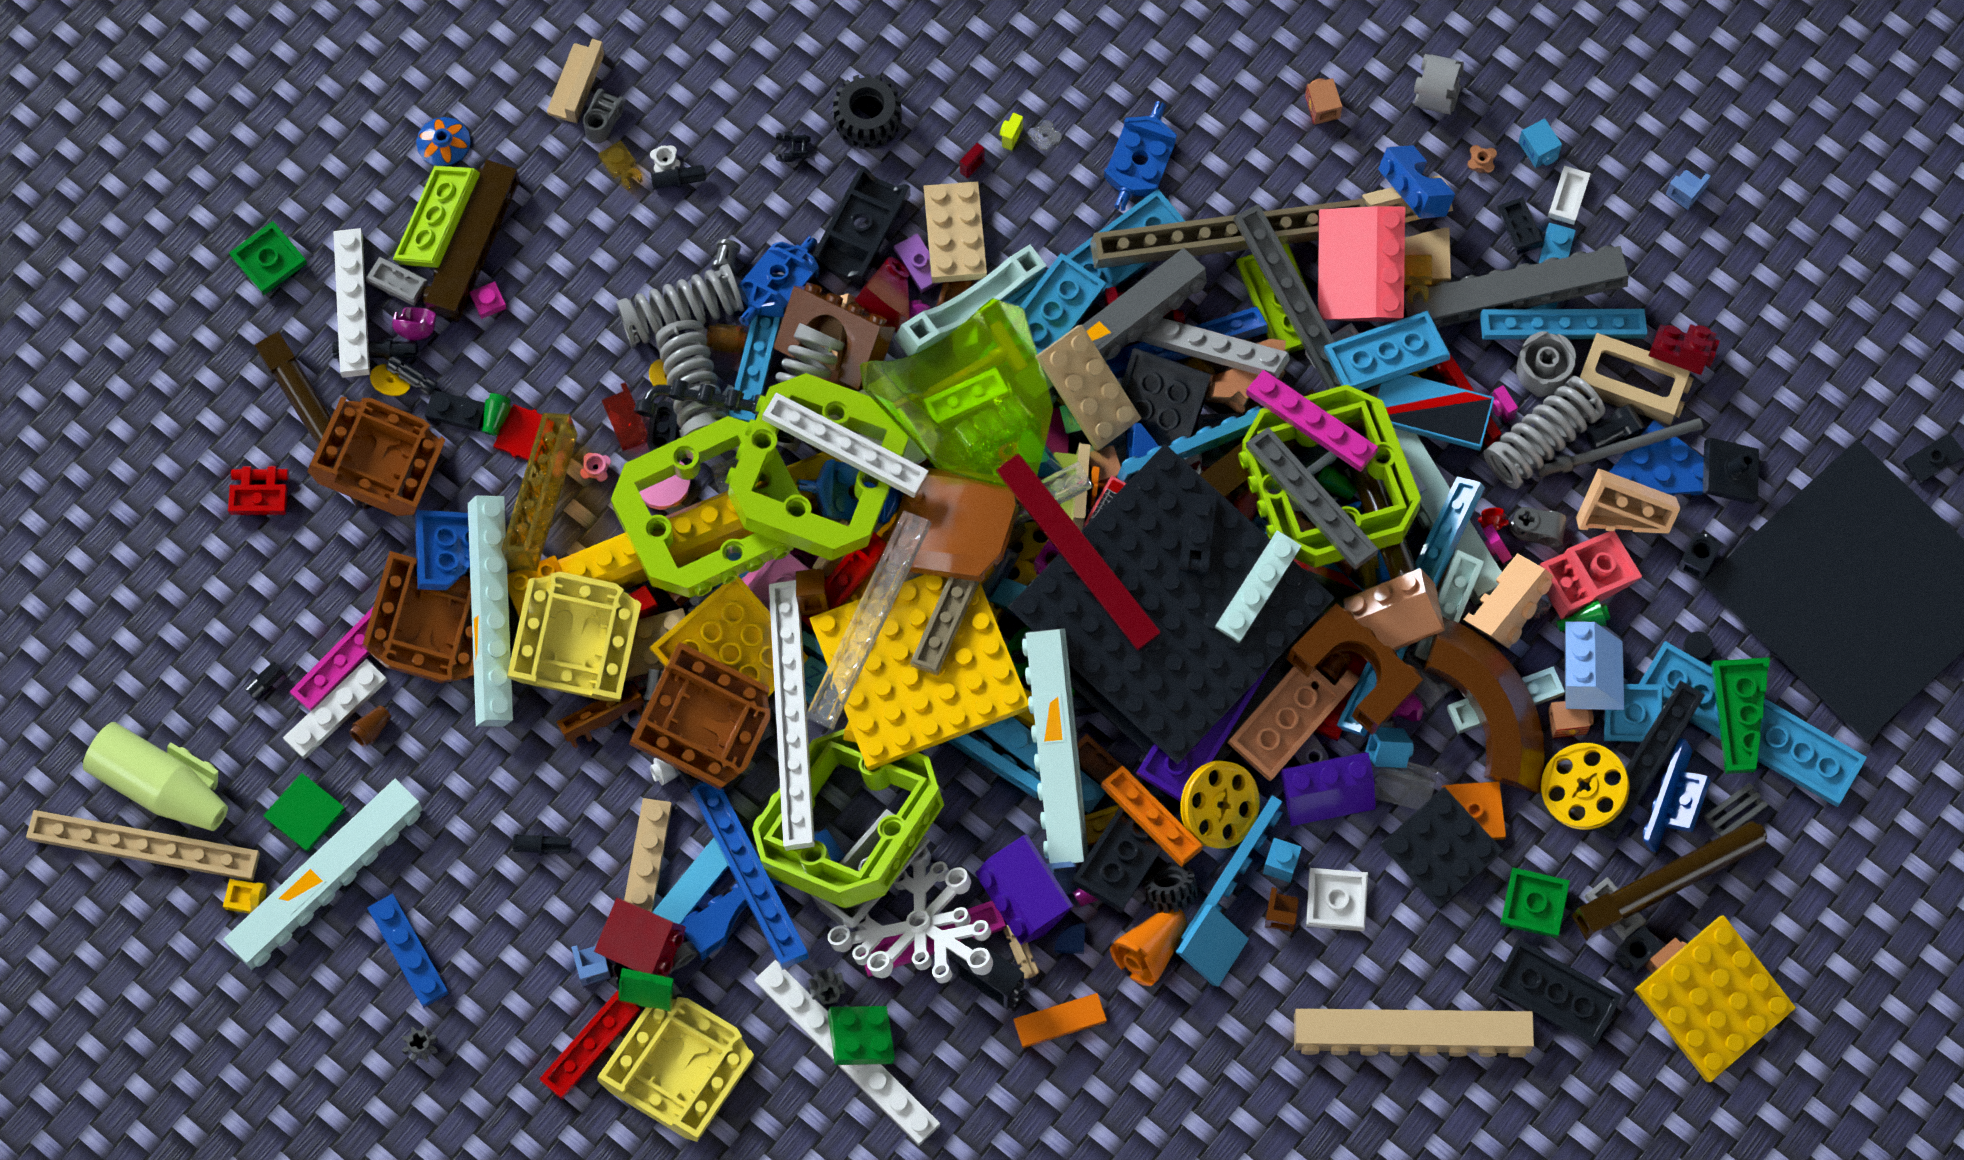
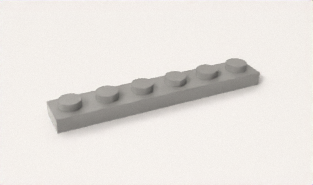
M1165 318L1156 326H1150L1136 340L1257 375L1264 369L1277 379L1290 360L1286 351Z

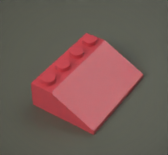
M1373 206L1319 210L1318 312L1323 321L1395 322L1404 318L1405 207Z

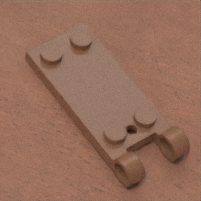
M1293 666L1227 743L1266 779L1271 781L1353 688L1360 677L1349 668L1333 685L1317 669L1307 678ZM1312 682L1318 684L1317 690H1314L1311 687Z

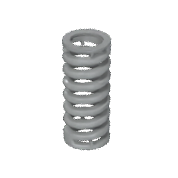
M729 264L722 265L715 272L707 270L705 272V283L697 274L691 277V287L686 280H678L677 292L671 284H665L663 286V297L657 289H650L649 302L642 293L636 294L634 299L635 308L631 300L627 298L616 301L631 347H636V343L640 342L638 334L643 343L650 342L646 317L655 336L663 328L660 312L666 325L677 322L674 307L681 321L691 320L688 302L697 321L705 324L706 316L702 297L711 317L714 320H718L720 318V311L715 291L727 315H733L735 311H744L741 296Z
M682 320L661 328L657 332L655 339L660 352V358L664 363L663 370L667 375V385H672L673 379H680L689 383L688 389L699 391L701 384H707L716 387V394L721 395V389L715 385L718 380L717 375L712 372L714 363L709 359L711 351L705 346L707 344V337L704 334V325L696 320ZM688 328L696 330V332H689L679 335L678 332L679 330ZM673 333L678 335L672 338L671 340H667V338ZM672 399L674 402L673 409L677 415V424L681 428L679 430L680 437L727 417V414L722 412L724 409L722 406H706L695 401Z
M799 323L794 338L809 349L790 345L788 352L802 362L786 358L782 360V366L797 376L807 373L822 378L831 377L832 371L820 362L836 364L838 358L830 351L831 349L836 352L842 350L845 343ZM778 372L775 377L781 383L796 376ZM797 437L790 444L777 441V445L797 452L801 444V440Z
M1572 376L1566 381L1565 386H1560L1555 390L1554 395L1545 398L1543 405L1536 406L1532 414H1527L1522 418L1521 423H1516L1511 428V432H1506L1501 436L1499 442H1494L1484 450V458L1492 472L1504 484L1517 489L1523 483L1521 477L1525 479L1532 477V468L1536 470L1541 469L1544 465L1543 459H1553L1554 450L1562 451L1565 448V441H1574L1576 439L1575 431L1582 433L1587 429L1586 422L1595 423L1605 414L1604 404L1599 395L1587 382L1577 376ZM1575 386L1584 390L1591 399L1588 401L1582 394L1576 391ZM1509 442L1513 443L1515 449L1512 446H1510ZM1502 462L1508 467V469L1510 470L1512 476H1511V475L1508 473V471L1505 469V467L1503 466Z

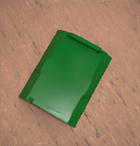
M622 968L618 994L621 1002L671 1012L673 978Z

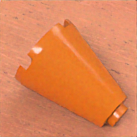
M1162 909L1116 939L1110 947V953L1116 965L1121 970L1126 967L1132 973L1129 978L1144 986L1154 985L1160 979L1187 928L1186 915L1180 909L1178 912L1170 909L1169 913H1164Z

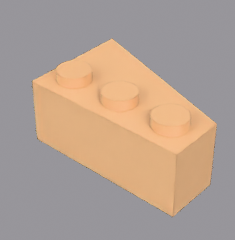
M1598 468L1576 516L1579 530L1599 528L1606 529V531H1615V529L1632 530L1633 532L1669 534L1680 511V506L1677 498Z
M1517 553L1496 579L1499 585L1491 595L1485 593L1480 599V602L1483 603L1474 615L1468 613L1463 620L1482 634L1509 649L1512 644L1519 640L1522 634V627L1527 619H1530L1535 614L1536 604L1541 596L1549 591L1552 584L1551 580L1554 576L1543 567Z

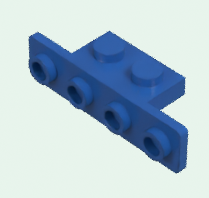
M1679 738L1677 745L1671 750L1669 768L1662 776V788L1658 798H1655L1653 802L1650 822L1645 825L1643 830V841L1650 851L1653 852L1658 851L1666 827L1693 833L1710 784L1708 776L1685 772L1692 754V748L1686 739Z

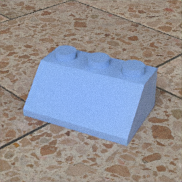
M1566 622V709L1624 710L1622 641L1595 622Z

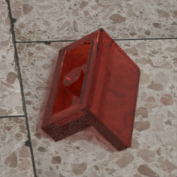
M626 382L620 384L622 392L601 400L622 451L647 442L646 428L641 416L634 413L635 403Z

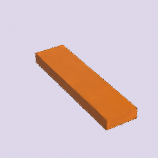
M1123 765L1102 782L1101 788L1181 867L1202 850L1203 845Z

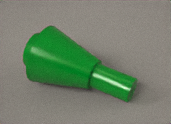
M1597 599L1573 614L1574 616L1558 620L1556 623L1559 632L1565 630L1566 622H1595L1600 626H1607L1606 620L1610 619L1606 603L1600 604Z

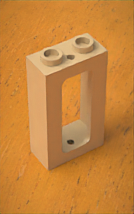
M1596 333L1580 378L1595 390L1601 400L1620 408L1631 404L1637 414L1668 425L1671 424L1674 416L1679 418L1685 403L1680 398L1683 392L1688 394L1694 379L1689 377L1690 371L1649 357L1650 351ZM1601 353H1606L1673 377L1675 382L1668 397H1661L1598 374L1595 368ZM1576 387V391L1589 396L1584 390Z

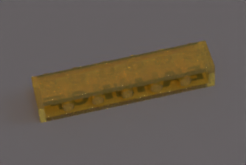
M543 413L501 549L510 570L537 571L578 436L570 414Z

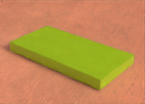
M434 166L393 257V260L398 265L439 268L480 175L475 168Z
M1289 244L1282 245L1309 293ZM1253 254L1236 259V265L1254 307H1258L1267 323L1268 332L1265 333L1267 339L1286 340L1285 351L1288 354L1305 349Z

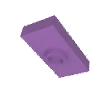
M918 233L894 246L895 253L902 264L908 269L909 275L921 293L940 284L932 283L929 251Z

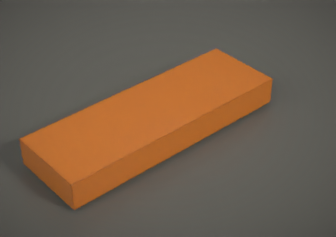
M1098 993L1013 1019L1022 1049L1091 1028L1107 1021Z

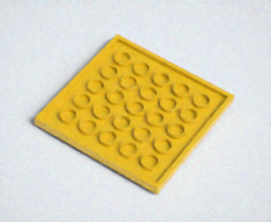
M924 574L809 618L868 771L1029 710L1027 696L981 583H979L938 676L911 667L910 662L949 577Z

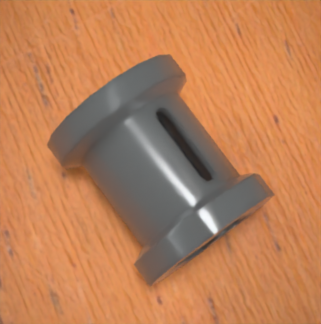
M720 239L716 244L718 248L716 260L712 262L711 267L713 270L718 271L722 265L729 264L734 274L736 272L735 259L737 253L741 250V245L733 240Z

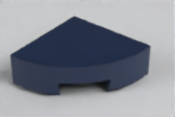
M1085 923L1075 924L1064 930L1057 939L1055 953L1084 954Z

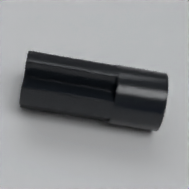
M273 661L244 689L254 700H257L285 672Z

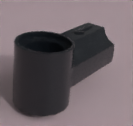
M1629 404L1616 410L1609 418L1588 427L1585 430V434L1591 448L1598 449L1621 440L1638 437L1646 428L1633 405Z

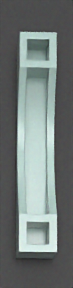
M1028 245L1010 256L990 274L963 293L937 307L925 310L903 323L895 336V340L912 360L1010 298L1041 275L1047 265L1034 248Z

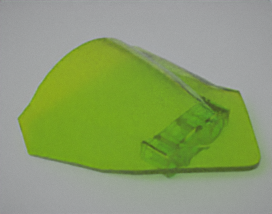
M992 298L951 334L916 354L891 361L874 360L861 363L860 372L863 390L915 442L937 469L962 477L1007 487L996 473V469L1019 453L1034 473L1038 475L1050 427L1053 405L1042 366L1035 357L1038 353L1025 310L1022 307Z

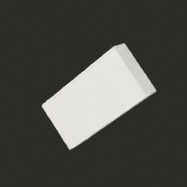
M1564 166L1548 218L1572 225L1575 224L1591 173Z

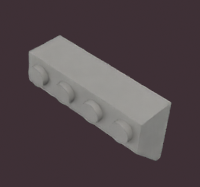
M886 809L839 864L860 871L880 840L877 831L879 822L884 817L895 814ZM926 836L922 838L897 878L930 842L929 838ZM811 895L821 912L839 925L855 928L881 898L843 908Z

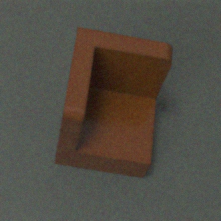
M823 568L796 571V599L801 616L829 611V602L825 590V571Z
M1272 887L1264 927L1293 932L1299 899L1293 896L1277 894V888Z

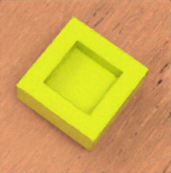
M1013 113L1009 121L1005 120L999 133L1002 136L1003 148L1013 150L1023 129V116Z

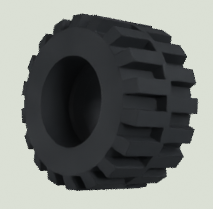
M864 74L865 77L860 78L859 75L853 76L852 82L848 79L843 82L844 88L839 87L836 91L837 96H834L833 114L835 128L837 132H840V137L843 140L848 138L849 145L854 146L858 144L859 149H865V146H870V149H876L877 144L881 146L886 145L887 139L892 141L895 138V131L899 132L900 122H902L901 99L898 96L896 87L892 88L891 82L887 79L883 82L882 76L876 75L875 78H871L870 74ZM865 104L875 105L882 110L878 116L871 119H862L853 114L856 108Z

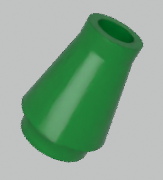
M490 393L489 398L485 399L483 433L498 436L512 408L510 398Z
M1326 465L1316 479L1326 491L1328 490L1331 494L1345 498L1348 501L1352 499L1357 491L1355 485L1334 465L1333 467Z

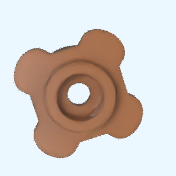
M1478 145L1472 146L1470 148L1471 160L1467 164L1469 169L1478 173L1492 172L1495 167L1493 159L1497 155L1494 148H1480Z

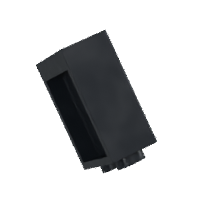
M973 937L961 939L960 942L972 950L976 948L988 950L993 959V966L991 971L985 975L975 974L972 972L967 961L952 952L949 956V965L952 973L1006 1010L1012 1004L1016 1006L1026 992L1023 990L1026 985L1024 983V972Z

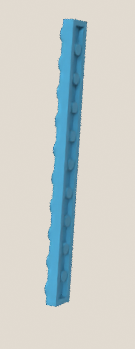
M1457 476L1415 562L1417 569L1421 568L1435 583L1436 588L1485 489L1481 482ZM1408 646L1395 650L1398 658L1401 660ZM1367 661L1360 679L1337 723L1341 730L1364 737L1367 730L1351 716L1357 705L1376 687V674L1369 661Z
M803 631V651L817 660L819 658L825 660L815 633L810 635ZM969 733L946 741L1032 797L1038 798L1037 786L1038 783H1041V777L1030 769L1024 771L1016 766L1017 762L1009 755L1003 754L1000 756L992 750L993 746L981 738L977 741L970 737Z

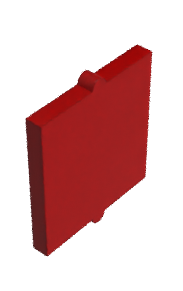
M513 404L493 446L498 450L512 454L513 458L519 457L530 462L534 461L536 464L535 451L537 446L540 445L541 452L543 450L539 441L540 435L543 436L544 433V441L547 433L545 446L556 420L537 413L536 409L531 411ZM539 450L536 453L537 458H539Z

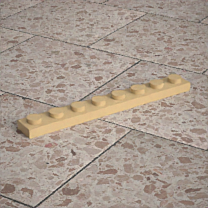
M33 810L26 835L29 841L249 881L254 880L260 856L258 850Z

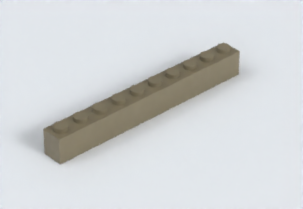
M1364 199L1263 212L1281 245L1319 240L1320 209L1366 207ZM1236 215L1094 233L1090 242L1094 269L1168 260L1183 248L1192 256L1246 250L1249 247L1233 220Z

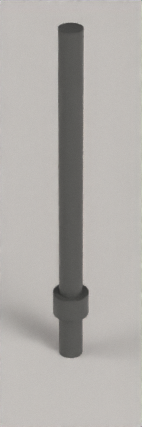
M1698 418L1570 457L1569 454L1558 457V461L1543 465L1538 470L1540 477L1560 471L1567 473L1580 465L1703 429L1701 419Z

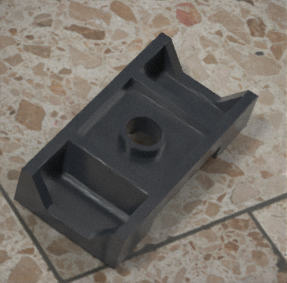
M860 165L812 255L818 266L863 286L875 264L874 258L896 217L899 218L911 196L910 186L907 184L894 186L876 178L865 166ZM858 218H866L869 224L864 228H858L854 225V222Z

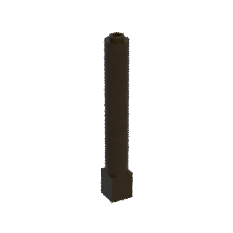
M277 331L254 344L255 348L313 440L319 446L332 416L299 366L280 332ZM350 497L357 508L369 509L373 507Z
M1360 420L1345 424L1367 439ZM1347 463L1365 513L1393 506L1384 481L1372 477L1367 470V465L1360 472ZM1405 537L1402 543L1379 549L1391 580L1417 570Z
M1750 821L1634 882L1586 903L1574 912L1572 918L1586 941L1615 927L1624 919L1766 846L1767 833L1762 825Z

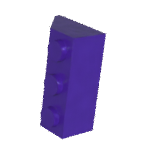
M1369 752L1283 768L1279 771L1290 826L1376 809L1375 785Z
M1027 834L988 858L975 872L981 885L990 896L1020 945L1045 936L1073 907V904Z

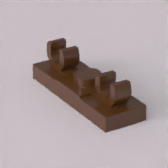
M631 684L623 688L620 702L598 700L556 721L566 741H570L572 746L577 748V737L585 735L587 740L591 741L592 735L589 731L606 727L612 721L618 719L619 716H622L625 722H629L628 712L636 709L641 716L643 711L641 705L645 703L635 685Z

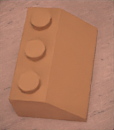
M1421 568L1343 599L1345 608L1354 615L1355 620L1363 627L1370 628L1382 644L1390 646L1394 650L1445 631L1435 583Z

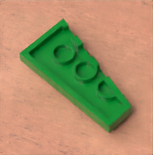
M1770 657L1713 661L1711 664L1725 774L1751 773L1756 770Z

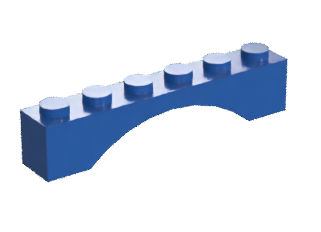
M825 828L821 832L818 830L814 831V840L822 842L829 853L831 861L839 863L846 855L828 830ZM769 877L773 886L783 884L782 882ZM737 883L732 887L731 892L725 896L718 895L708 903L707 908L701 912L694 911L684 918V923L681 924L686 926L684 935L696 948L701 960H704L727 944L730 931L738 916L748 906Z

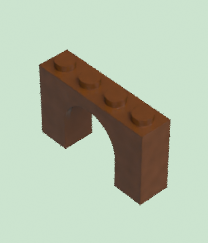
M806 283V286H794L773 348L795 358L788 352L790 345L809 349L794 338L799 323L820 331L828 319L835 317L843 325L848 341L847 351L837 380L858 390H863L876 382L896 327L887 324V319L880 315L864 313L865 308L859 305L843 303L841 296L832 293L827 295L822 293L820 286Z
M1336 603L1292 647L1287 660L1308 678L1329 656L1335 653L1349 651L1366 658L1374 668L1376 687L1357 705L1351 717L1370 734L1374 735L1418 689L1423 679L1413 666L1406 665L1398 658L1394 649L1382 644L1370 628L1363 627L1355 620L1354 615L1348 609L1342 608Z

